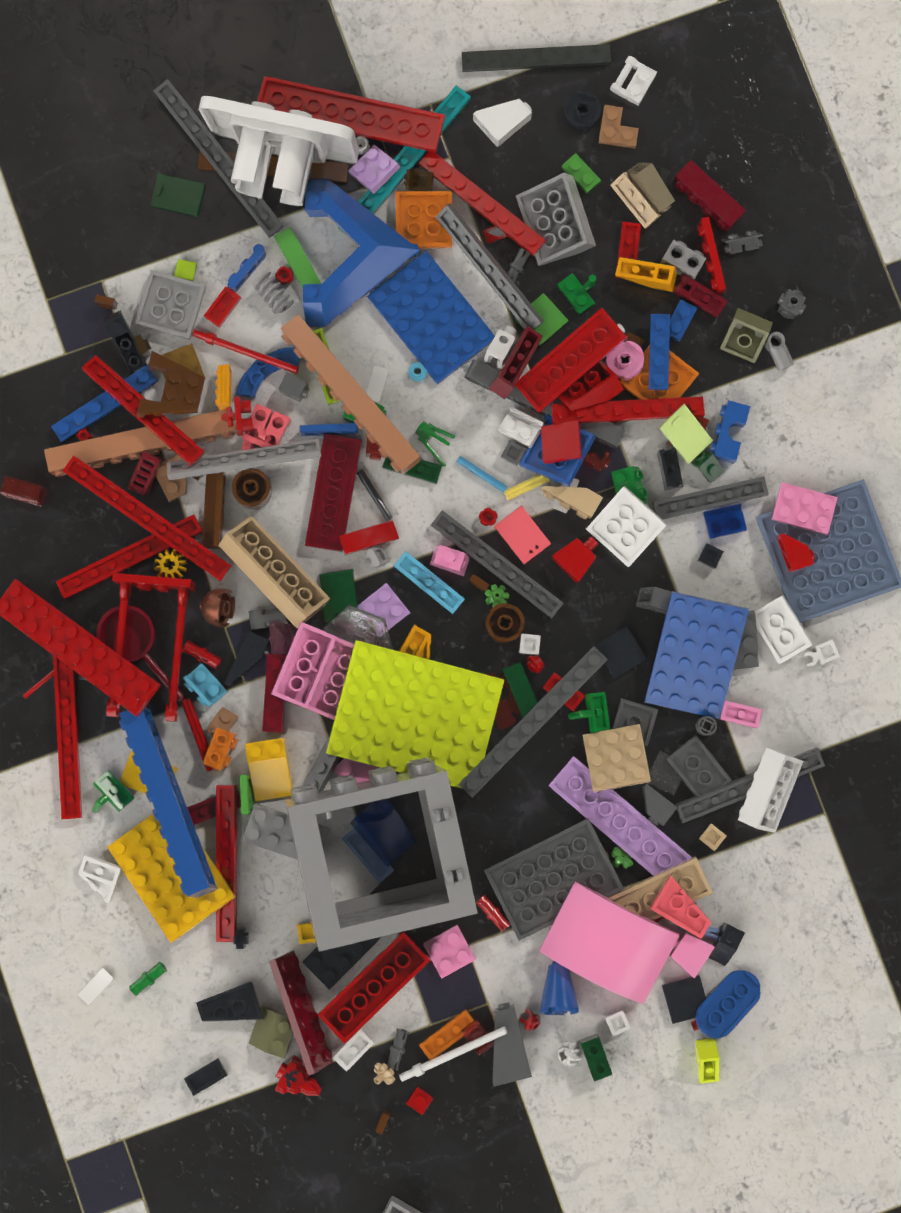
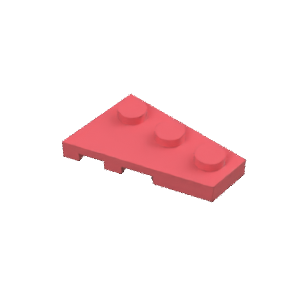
M669 875L650 909L702 939L711 921L676 880Z

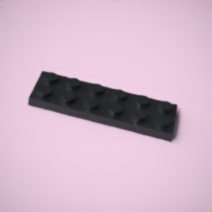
M385 878L370 894L395 889V887ZM381 937L320 952L318 947H316L302 963L330 990Z

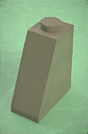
M637 163L626 172L658 212L663 213L671 208L670 204L675 200L652 163Z

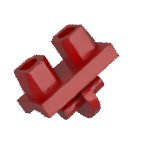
M234 397L235 413L232 412V407H227V413L222 414L221 419L227 421L228 427H233V421L236 420L237 436H242L243 432L253 430L252 418L242 419L241 413H252L251 401L240 400V397Z

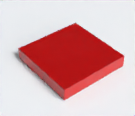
M578 420L541 426L544 464L582 458L580 422Z

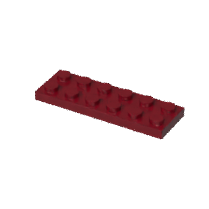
M324 434L305 541L306 547L343 553L339 536L346 534L362 440Z
M293 950L269 961L307 1073L312 1075L333 1062L332 1054L328 1049L325 1034L321 1029L318 1014L314 1009L312 996L308 992L306 979L301 972L299 959Z

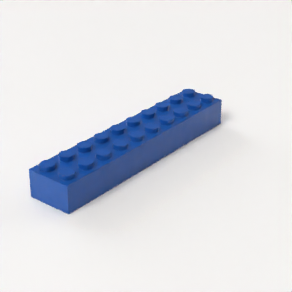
M145 707L138 717L128 710L119 713L121 717L119 724L122 730H125L127 733V745L134 752L132 756L133 761L140 768V780L143 785L146 784L148 790L146 792L147 799L150 803H153L155 808L153 815L162 827L159 828L160 834L168 843L166 849L170 858L173 857L175 865H173L176 875L181 878L182 883L180 887L183 894H187V897L198 898L217 890L216 882L151 710Z

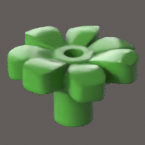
M494 584L491 585V590H486L485 595L488 598L485 601L487 604L493 603L492 607L501 603H507L504 599L509 598V593H504L505 587L503 585L497 588V585Z
M613 848L611 855L615 858L612 862L614 867L618 868L622 864L624 868H628L633 865L632 857L626 854L622 848Z

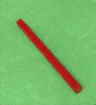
M54 670L23 694V697L26 699L53 677Z

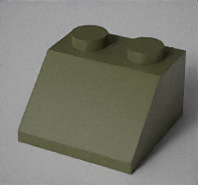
M737 308L720 349L755 363L770 333L773 322Z
M261 1005L265 1020H256L249 1044L265 1053L285 1058L293 1036V1030L287 1013Z

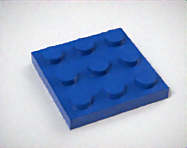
M545 415L542 420L545 426L553 425L552 417ZM580 429L582 458L544 464L542 435L540 433L532 448H527L519 465L522 468L570 487L596 437L594 434Z

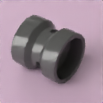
M709 716L701 717L695 724L696 731L702 736L712 735L717 729V722Z

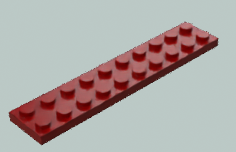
M264 76L257 101L269 104L277 111L289 113L290 110H300L311 114L314 119L345 125L353 129L357 136L431 152L437 151L445 121L444 114Z
M17 579L12 582L1 597V617L138 717L161 686L157 681Z

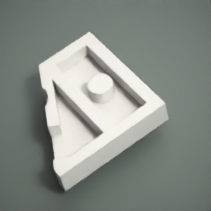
M86 854L78 874L105 898L104 901L106 903H110L122 869L116 864Z

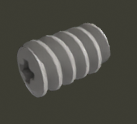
M267 272L255 282L254 289L259 291L258 294L260 296H263L264 302H268V307L273 308L272 312L274 314L283 313L293 305L294 300L287 301L290 295L286 294L283 296L282 294L285 289L278 290L281 283L274 284L273 282L276 280V277L269 278L271 272Z

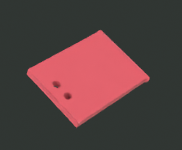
M523 506L517 508L494 526L523 564H526L551 545L550 541L524 510Z

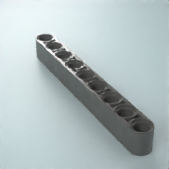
M472 360L465 378L489 390L499 370L480 361ZM515 385L506 399L538 413ZM557 398L539 414L552 417L551 405L564 403ZM611 422L580 423V429L594 434L595 440L612 448L618 447L625 433L623 428Z

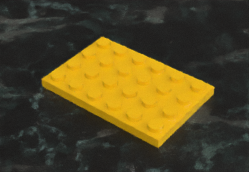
M152 814L107 846V848L169 942L173 943L236 896L204 848L203 851L218 889L198 898L187 897V894L184 895L180 887L182 883L181 878L176 875L173 865H175L173 857L170 858L166 849L168 843L160 834L159 828L162 827Z

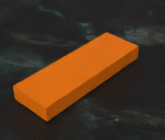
M465 1009L421 1042L419 1046L428 1059L432 1060L478 1025Z

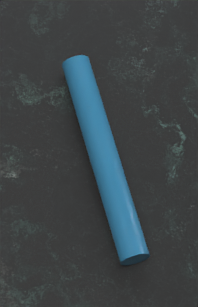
M459 456L456 462L501 492L504 493L508 486L462 456Z

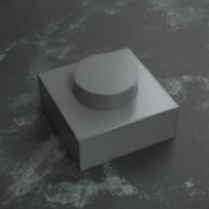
M509 440L501 458L518 466L526 448Z

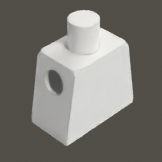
M506 326L504 331L498 330L486 351L484 364L500 370L515 343L516 338L514 335L516 330L513 327Z

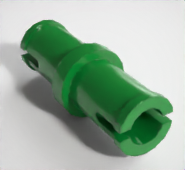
M159 961L148 972H143L142 976L129 986L130 991L137 996L146 987L152 986L156 979L167 972L165 965Z

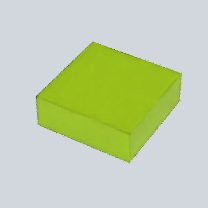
M178 259L175 277L194 282L197 263Z

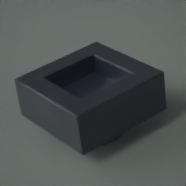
M706 543L697 561L715 569L724 551Z

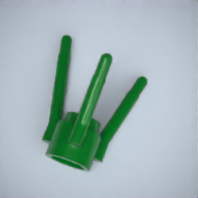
M423 421L418 426L415 434L419 436L418 440L426 446L437 461L445 467L444 461L426 439L430 440L434 437L449 446L450 443L437 435L435 431L452 439L455 438V435Z

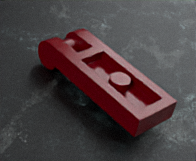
M682 274L679 284L674 286L673 293L685 298L717 318L727 300L687 275ZM686 285L691 287L689 292L684 289Z

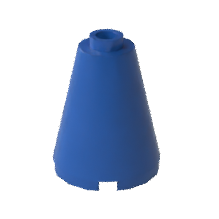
M552 961V964L548 966L540 1014L564 1015L567 1011H570V1015L578 1014L579 1007L570 970Z

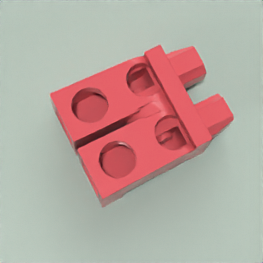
M256 403L251 415L253 430L244 433L242 437L244 440L242 450L254 449L255 446L262 448L280 445L292 420L290 417L276 411L273 412L271 409Z

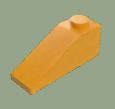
M619 257L615 276L650 288L673 292L677 272L675 266Z

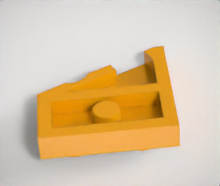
M413 625L399 652L430 659L431 634Z

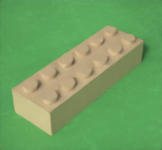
M252 516L227 532L218 545L297 629L301 622L305 623L311 619L330 600L325 592Z

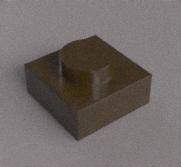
M141 334L135 336L134 340L143 358L151 356L149 350L152 348L148 339H143Z

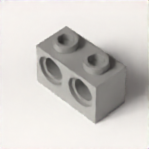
M673 240L660 264L675 266L678 275L684 274L695 280L706 258L700 251L689 249L684 242ZM678 252L681 257L674 258L671 253ZM694 261L697 267H690L688 262Z

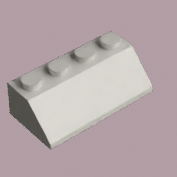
M766 748L761 755L760 765L754 773V780L747 791V798L740 809L738 820L756 829L775 833L803 761Z

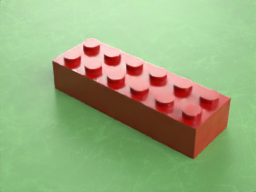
M405 931L401 932L319 1011L318 1016L345 1044L431 961V958Z

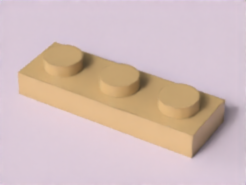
M626 172L622 173L610 185L644 228H648L661 216Z

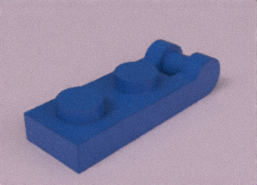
M256 244L253 247L254 253L249 259L246 258L242 261L237 273H233L229 277L228 288L235 293L265 259L266 252L263 245Z

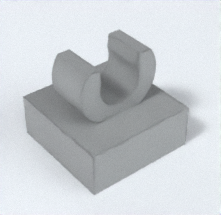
M381 545L370 548L363 557L364 560L370 558L372 564L368 566L369 569L389 563Z

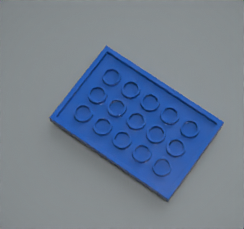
M427 250L367 296L418 362L424 366L437 385L491 344L495 337Z
M672 591L644 701L650 704L720 719L749 609Z

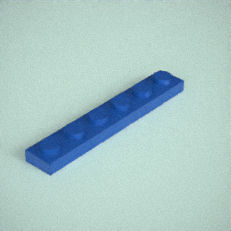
M148 365L124 379L139 394L158 383L152 371L148 369ZM105 391L51 427L60 441L64 443L78 434L83 428H88L122 405Z

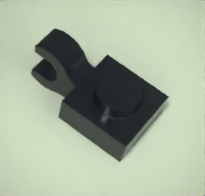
M246 928L236 929V935L233 936V944H236V949H244L246 944H249V932H246Z

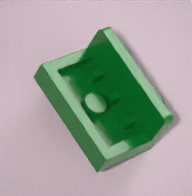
M630 466L611 472L616 494L625 486L644 504H647L648 494L643 486V473L639 467Z

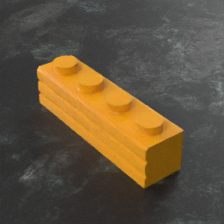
M230 364L218 365V370H216V377L218 379H216L217 389L215 392L217 399H215V403L219 411L231 407L232 370Z

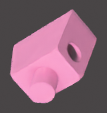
M438 545L434 549L429 565L464 576L470 558L464 552Z
M683 932L669 955L689 975L695 978L715 947Z

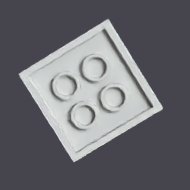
M624 486L586 530L629 567L665 528L667 523Z

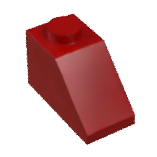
M784 533L776 537L788 573L814 564L815 556L812 549L809 550L808 545Z

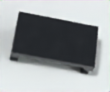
M676 449L659 450L657 457L664 490L683 487Z

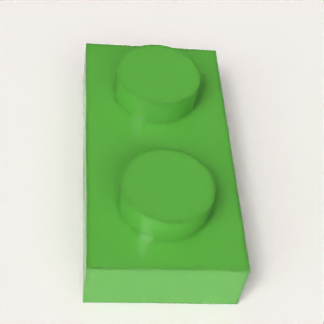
M576 153L562 165V169L574 177L575 183L586 194L601 182V179Z

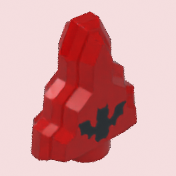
M295 1055L292 1056L288 1064L283 1062L275 1075L279 1079L275 1091L282 1094L289 1092L295 1095L301 1092L307 1096H318L322 1090L318 1082L308 1075L306 1067L302 1065V1060Z

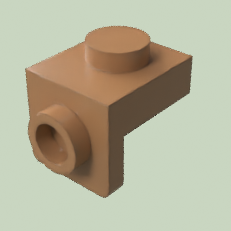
M222 707L210 722L207 732L213 737L216 728L230 731L238 720V716Z

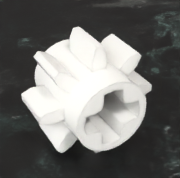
M576 1042L562 1043L563 1048L558 1049L559 1061L564 1063V1066H577V1060H581L582 1057L581 1048L576 1045Z

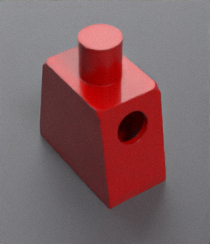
M591 536L584 543L577 538L556 552L552 559L578 583L595 560L596 556L591 551L599 544Z

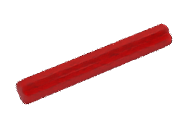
M188 698L181 701L202 761H204L209 746L192 699ZM204 764L207 772L215 770V768Z

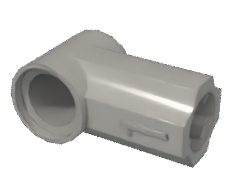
M780 332L770 334L764 346L770 352L778 371L794 365L785 345L783 334ZM771 338L777 339L778 346L772 345Z

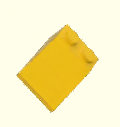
M278 738L245 744L255 802L292 796L291 789L293 785L286 739Z

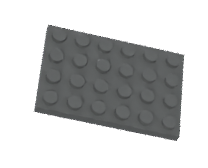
M589 818L484 870L519 941L553 924L575 881L606 897L624 889Z

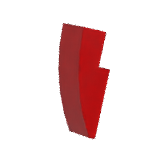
M393 521L339 536L345 556L399 539Z

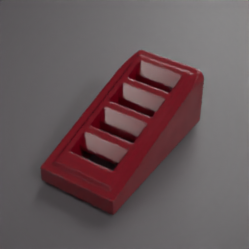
M144 451L128 488L141 495H146L151 489L161 459ZM145 460H147V461L153 463L154 465L151 466V465L145 463ZM142 475V476H144V477H146V478H148V479L146 480V479L141 478V477H139V476Z

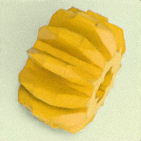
M166 549V556L159 553L158 555L162 559H155L154 561L160 564L154 567L155 571H160L158 576L176 578V575L182 578L183 575L180 571H187L185 567H182V565L187 564L186 560H181L183 555L181 553L177 555L175 549L171 554ZM170 561L175 564L171 570L167 567Z

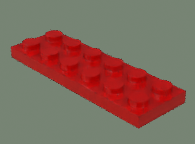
M601 308L518 380L516 387L537 412L540 413L628 337L606 311Z

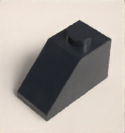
M724 922L717 935L718 938L713 944L715 948L708 958L726 966L737 951L745 932Z

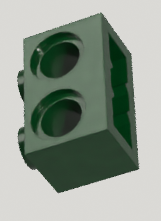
M595 1034L579 1040L593 1080L597 1081L613 1075L599 1035Z

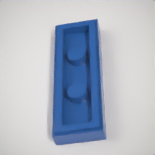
M355 423L300 425L301 436L358 433V427Z

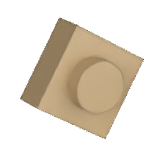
M710 823L698 839L715 851L726 835Z

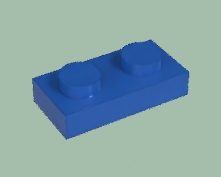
M680 300L670 319V338L680 342L697 307Z

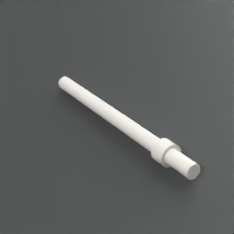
M503 1026L423 1064L418 1063L412 1066V1069L399 1074L402 1082L414 1076L419 1077L433 1067L507 1034V1030Z

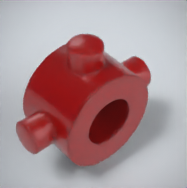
M83 428V430L76 434V438H79L80 441H85L92 438L93 435L86 431L87 428Z

